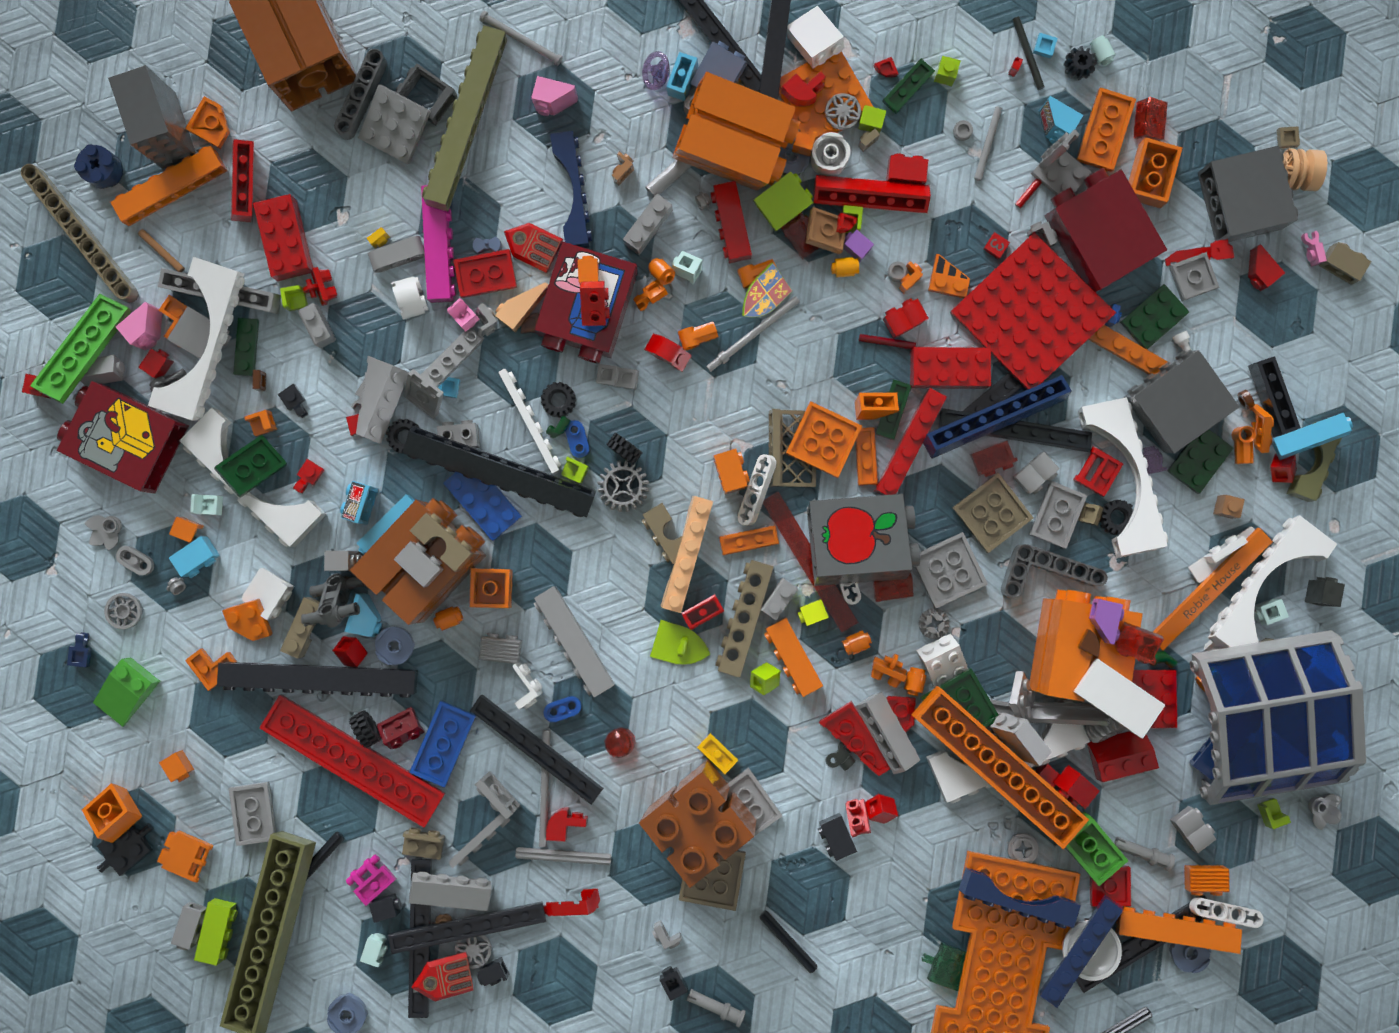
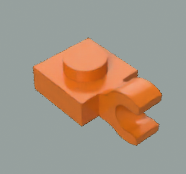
M655 280L642 289L644 293L635 296L633 300L637 304V308L643 311L647 308L649 302L654 304L668 295V292L662 284Z

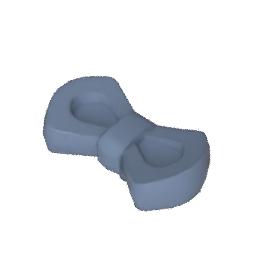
M498 237L490 240L476 238L473 241V249L477 254L488 249L494 252L499 251L502 245Z

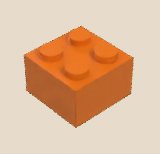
M736 449L714 455L713 459L724 495L747 488V483L750 480L747 470L743 471L741 466L744 463L741 452L737 453Z
M471 568L469 607L512 608L513 569Z
M113 783L82 809L96 837L110 843L116 841L142 817L127 789Z

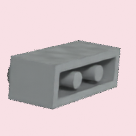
M656 194L623 238L624 245L637 255H640L673 211L672 204Z
M324 551V571H350L363 554L360 551Z

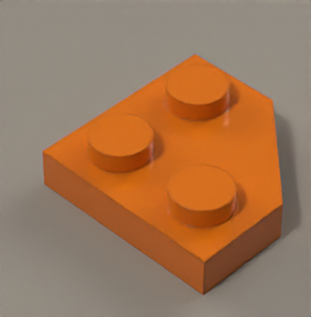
M204 96L185 129L221 149L230 134L225 113L221 105Z
M260 599L222 610L229 629L252 641L273 634L268 620L261 617L264 609Z

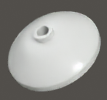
M1088 920L1075 924V927L1067 932L1062 946L1063 958L1081 934ZM1112 928L1079 975L1080 978L1089 981L1102 980L1110 976L1117 969L1122 956V947L1117 934Z

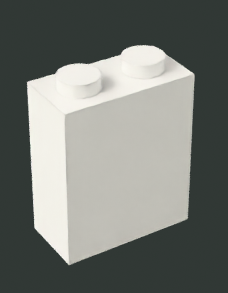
M818 6L787 26L788 39L812 68L822 65L827 59L839 54L844 49L843 35Z

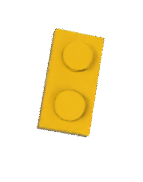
M711 733L697 746L724 774L738 761Z

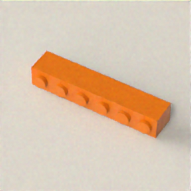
M211 146L203 147L195 155L182 159V162L167 167L163 173L151 176L147 182L135 185L131 191L117 195L110 203L120 221L127 226H131L228 170L214 148Z
M1125 906L1116 920L1115 933L1119 935L1237 954L1241 952L1242 929L1236 928V924L1223 922V926L1215 925L1216 921L1203 919L1202 923L1196 922L1194 917L1183 916V919H1177L1175 914L1163 913V916L1155 915L1156 911L1144 909L1143 913L1135 912L1136 908Z

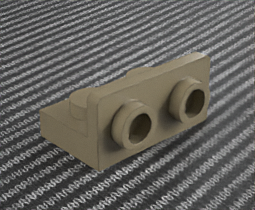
M409 828V830L403 833V855L437 860L442 858L445 835H440L439 831H428L426 833L421 832L419 828Z

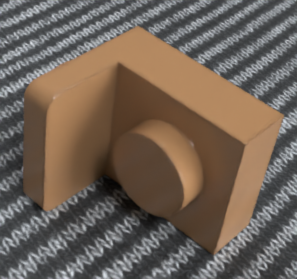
M620 151L617 153V157L622 165H617L612 172L613 181L618 186L634 171V161L626 153L623 155Z

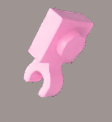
M1317 231L1311 233L1312 239L1308 238L1307 233L1301 236L1302 242L1309 246L1306 248V256L1311 267L1327 261L1323 243H1319V233Z

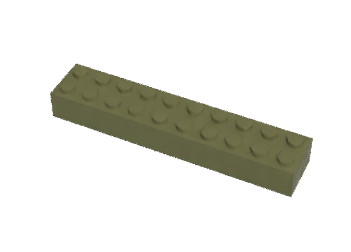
M284 831L270 834L220 1027L237 1033H266L313 857L315 841Z

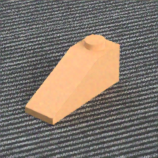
M546 282L507 300L504 304L501 303L496 309V318L516 333L546 295L549 284Z

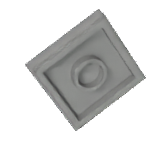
M1207 252L1169 266L1181 301L1220 288Z

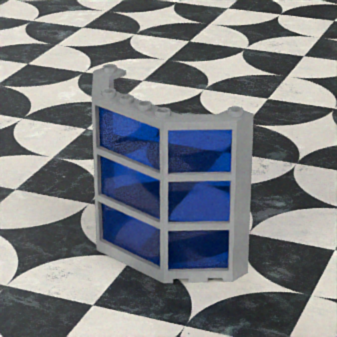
M1330 630L1192 653L1190 668L1201 679L1211 710L1208 717L1212 724L1210 739L1213 743L1211 756L1215 768L1212 769L1215 779L1211 785L1206 779H1201L1202 787L1199 789L1201 797L1209 805L1345 783L1350 780V776L1355 775L1359 771V766H1363L1366 763L1363 687L1360 681H1355L1352 674L1355 668L1350 656L1344 655L1341 646L1344 642L1341 636Z

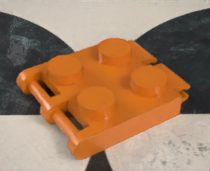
M180 830L176 833L169 832L164 844L169 849H162L157 862L162 864L161 868L190 881L198 882L200 871L207 862L205 860L214 845Z

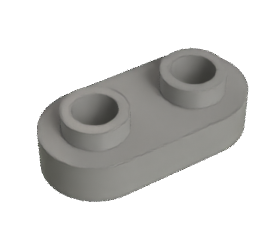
M123 546L118 549L116 553L117 561L134 573L149 575L154 570L153 560L131 546ZM127 553L131 554L130 559H127ZM144 562L147 564L146 569L143 568Z

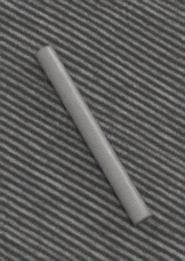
M996 106L975 173L974 179L977 181L982 180L1003 108Z

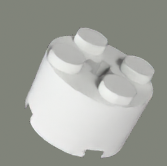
M828 132L823 134L814 142L811 151L810 161L813 170L824 176L841 174L850 157V146L843 136L838 133Z
M412 276L391 282L403 320L425 314V311H428L424 295L420 296V293H423L418 277L414 278Z

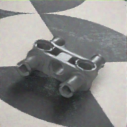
M335 573L324 584L310 586L309 591L312 598L321 596V600L316 612L301 615L303 626L306 627L319 623L321 625L327 624L331 628L339 625L344 617L358 615L360 613L359 605H357V602L347 605L352 589L365 587L366 585L356 576L348 577Z

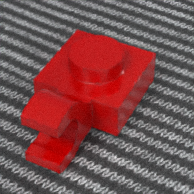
M306 459L297 473L301 479L297 481L293 489L303 494L309 483L312 485L316 484L325 469Z

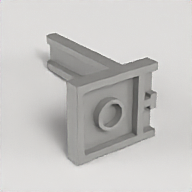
M1075 129L1069 134L1066 132L1043 153L1041 156L1042 161L1031 173L1032 176L1039 179L1055 195L1070 187L1075 193L1084 182L1083 180L1091 173L1067 152L1069 145L1080 135Z
M470 328L466 332L464 331L421 375L412 369L407 376L404 397L434 419L439 414L444 394L438 387L483 342L484 337H480L476 331Z
M1016 671L1009 702L1014 716L1027 719L1029 723L1109 726L1110 717L1092 704L1034 702L1035 694L1030 688L1029 679L1026 678L1024 671Z
M491 771L484 775L475 786L478 793L486 797L490 801L491 807L495 811H499L500 814L449 861V865L452 868L457 864L463 865L469 859L467 855L471 851L476 853L483 846L481 842L485 838L489 841L497 833L495 829L499 826L503 828L511 820L509 817L520 806V803Z

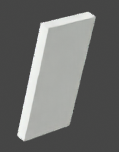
M1097 658L1073 691L1142 739L1165 707V704Z

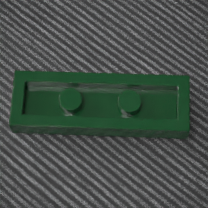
M921 58L882 102L897 114L934 74L935 70Z
M238 318L234 375L253 377L259 330L258 319Z
M893 379L889 393H897L899 411L881 417L875 435L891 440L895 439L912 385Z

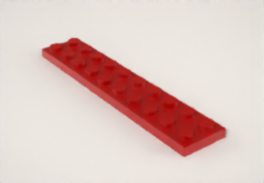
M282 694L278 696L260 726V729L423 828L426 827L446 794L420 777L409 773L410 771L370 747L364 748L357 739Z

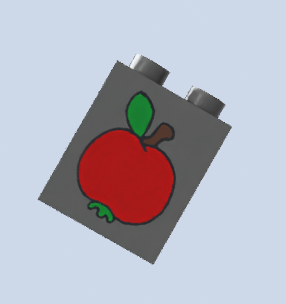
M903 494L814 500L809 502L807 519L814 586L907 579L912 571V567L920 566L918 543H909L907 530L915 528V511L913 506H904Z

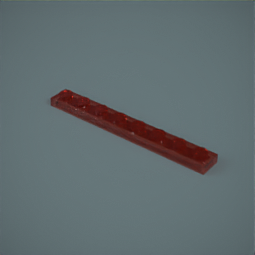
M779 492L763 501L764 507L840 631L844 632L857 624V619L835 584L814 586L810 543Z

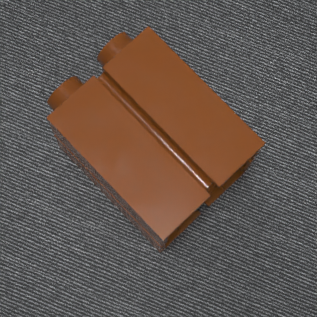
M229 0L267 85L291 112L322 98L319 91L322 87L325 88L327 94H331L354 82L357 74L322 0Z
M432 498L428 503L416 499L350 571L376 595L381 591L384 592L386 596L382 601L408 625L423 623L471 573V568H475L487 556L480 549L486 541L470 526L466 528L464 525H461L457 529L452 521L458 515L442 500L437 501L435 498ZM425 513H430L431 515L435 513L443 520L441 524L445 528L451 527L458 534L456 538L461 542L465 540L473 547L471 551L474 555L459 572H454L440 559L446 551V543L441 537H437L429 545H425L410 532L411 528ZM410 541L420 542L427 548L425 552L430 557L434 555L442 562L440 566L444 570L428 587H423L394 560Z
M709 759L682 779L678 787L675 785L650 805L639 821L640 826L662 853L671 847L666 859L689 888L719 866L721 856L726 860L755 835L757 819L754 818L753 814L742 803L735 792L727 798L730 787Z

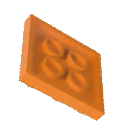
M810 401L785 454L838 478L862 425Z

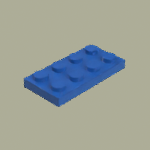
M455 472L443 483L492 541L496 540L522 517L496 485H486L479 479L466 478L459 472Z
M441 700L409 773L445 788L476 715Z

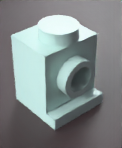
M682 251L678 257L674 258L672 267L676 275L689 280L694 285L702 271V259Z
M1272 599L1255 606L1254 618L1261 625H1269L1289 617L1282 599Z
M379 933L371 934L366 941L360 961L379 967L384 960L381 957L384 956L387 949L385 945L386 936Z

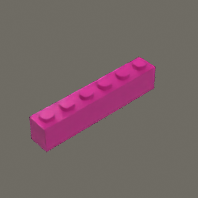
M428 185L421 186V195L424 187ZM422 197L427 300L430 303L453 302V296H456L455 284H452V277H455V268L451 266L454 250L453 247H450L453 231L452 228H449V221H452L451 209L447 212L427 206Z

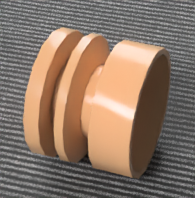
M1287 149L1283 154V164L1288 172L1289 187L1292 190L1300 188L1303 191H1318L1322 187L1327 173L1328 162L1325 151L1309 149L1305 152L1303 149Z

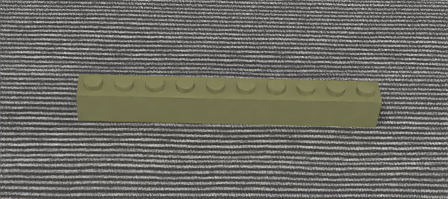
M483 25L481 32L479 31L477 34L476 48H473L471 51L470 65L466 66L464 82H461L459 85V97L457 100H454L452 117H449L447 120L446 134L442 135L440 151H437L435 154V166L433 169H430L428 186H425L422 192V197L427 206L447 212L453 200L507 43L505 31Z

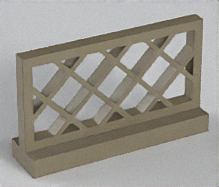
M772 409L769 411V455L776 459V468L769 487H816V468L811 466L810 470L808 468L810 465H805L798 459H794L789 465L782 460L783 454L789 447L783 442V435L788 432L792 437L794 436L790 428L796 422L800 423L799 419L805 413L803 410ZM783 415H790L795 421L787 427L783 423ZM796 460L803 467L798 475L790 468ZM786 470L795 477L790 483H782V474ZM805 470L811 475V483H804L799 478Z

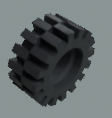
M553 382L551 385L548 384L547 388L542 391L541 405L553 417L562 418V416H568L567 414L571 413L576 406L575 393L566 383ZM555 393L565 395L566 402L563 406L555 407L552 404L551 398Z
M399 419L397 422L394 421L392 426L388 427L389 432H386V435H388L386 440L389 442V447L394 451L405 454L402 453L405 444L399 442L398 434L405 429L410 431L413 426L419 428V425L408 419Z
M614 433L606 444L615 453L633 465L642 455L638 448L617 433Z
M1113 500L1102 506L1103 511L1099 522L1102 523L1100 526L1105 528V532L1118 535L1122 533L1133 513L1131 508L1133 506L1127 504L1125 500ZM1114 510H1120L1124 514V521L1119 525L1111 521V513Z
M366 710L349 718L350 727L354 731L356 739L360 741L364 748H368L381 741L382 738L376 722L373 721L372 716Z

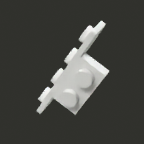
M1249 527L1237 536L1233 535L1225 540L1226 543L1213 547L1209 550V554L1190 565L1188 569L1196 582L1201 583L1232 552L1248 543L1246 538L1255 529Z

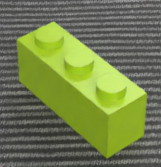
M216 898L208 902L194 961L217 966L226 959L228 955L227 943L233 934V929H231L232 922L235 921L238 913L236 910L237 903Z

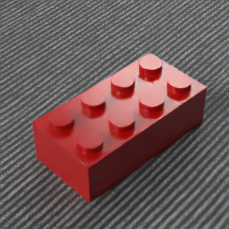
M291 194L253 203L270 276L276 281H282L312 273L313 264L297 200Z
M913 347L910 351L911 388L987 389L991 386V348Z

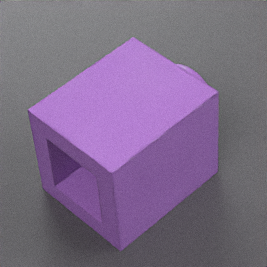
M856 230L853 234L849 232L845 237L843 249L853 258H858L860 263L874 244Z

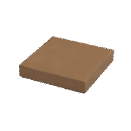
M812 207L805 243L841 254L844 247L845 233L836 232L838 215Z

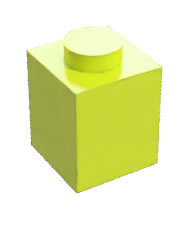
M821 599L799 607L800 612L797 613L800 622H805L806 626L829 618Z

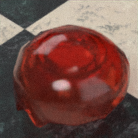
M624 727L612 730L607 734L604 741L608 754L616 758H622L630 754L636 744L634 734Z

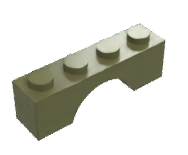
M1342 438L1313 448L1315 453L1313 467L1306 474L1294 477L1293 483H1290L1288 488V495L1307 502L1317 501L1322 494L1321 487L1323 481L1328 477L1329 465L1335 458L1334 451Z

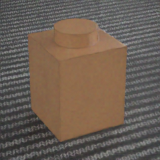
M1230 495L1217 496L1213 514L1230 519L1241 518L1245 499Z

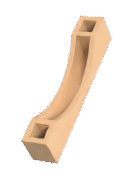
M692 496L678 553L661 603V607L678 613L682 612L713 501Z

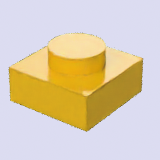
M380 227L366 239L376 249L377 247L384 246L390 236Z

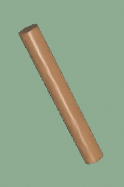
M144 229L138 232V235L176 271H184L185 268Z

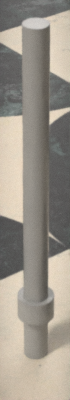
M796 296L725 352H720L717 358L706 366L707 369L711 372L720 364H725L729 361V357L800 303L799 299Z
M543 730L542 741L552 748V745H550V730ZM542 766L539 847H546L549 772Z

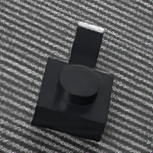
M295 384L278 393V396L289 411L294 409L298 417L301 418L308 415V412L301 404L306 399Z

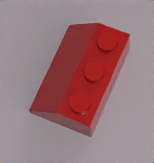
M1127 731L1116 734L1099 743H1093L1092 740L1087 743L1095 777L1101 782L1159 768L1155 750L1147 734L1142 739L1133 732Z

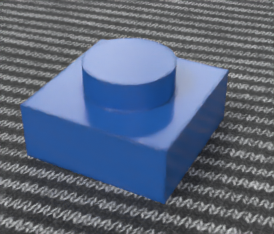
M1112 304L1110 306L1116 314L1104 324L1105 326L1112 327L1119 322L1121 318V312H1119L1120 305Z

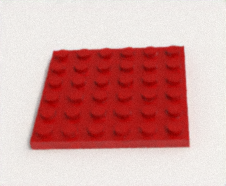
M1035 232L950 312L985 348H991V354L1027 390L1045 381L1116 314Z

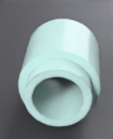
M1104 35L1090 42V50L1092 53H1095L1094 58L1097 60L1098 65L1106 66L1114 61L1113 58L1116 54L1108 38L1105 39Z

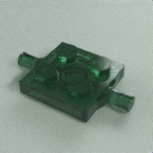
M941 942L935 957L923 954L922 962L931 964L927 979L930 982L959 991L966 951Z

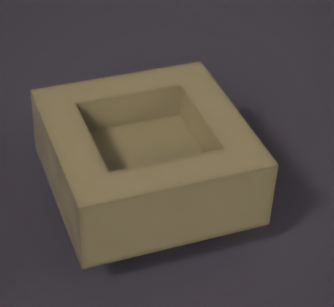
M1298 126L1281 127L1276 130L1279 149L1295 148L1300 145Z
M876 129L872 132L867 131L860 137L861 140L858 147L863 152L878 140L880 136Z
M1084 503L1078 521L1098 526L1103 507Z

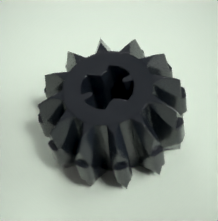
M1080 46L1078 50L1073 48L1070 51L1071 53H1067L1065 56L1066 60L1063 66L1068 67L1065 73L1071 72L1070 77L1074 78V76H1077L1078 81L1083 77L1086 79L1090 76V73L1095 71L1094 66L1097 64V60L1093 59L1095 53L1090 54V48L1084 51L1083 46Z

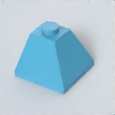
M356 594L354 602H357V605H359L360 613L349 616L345 632L376 637L382 629V623H380L381 616L369 594Z

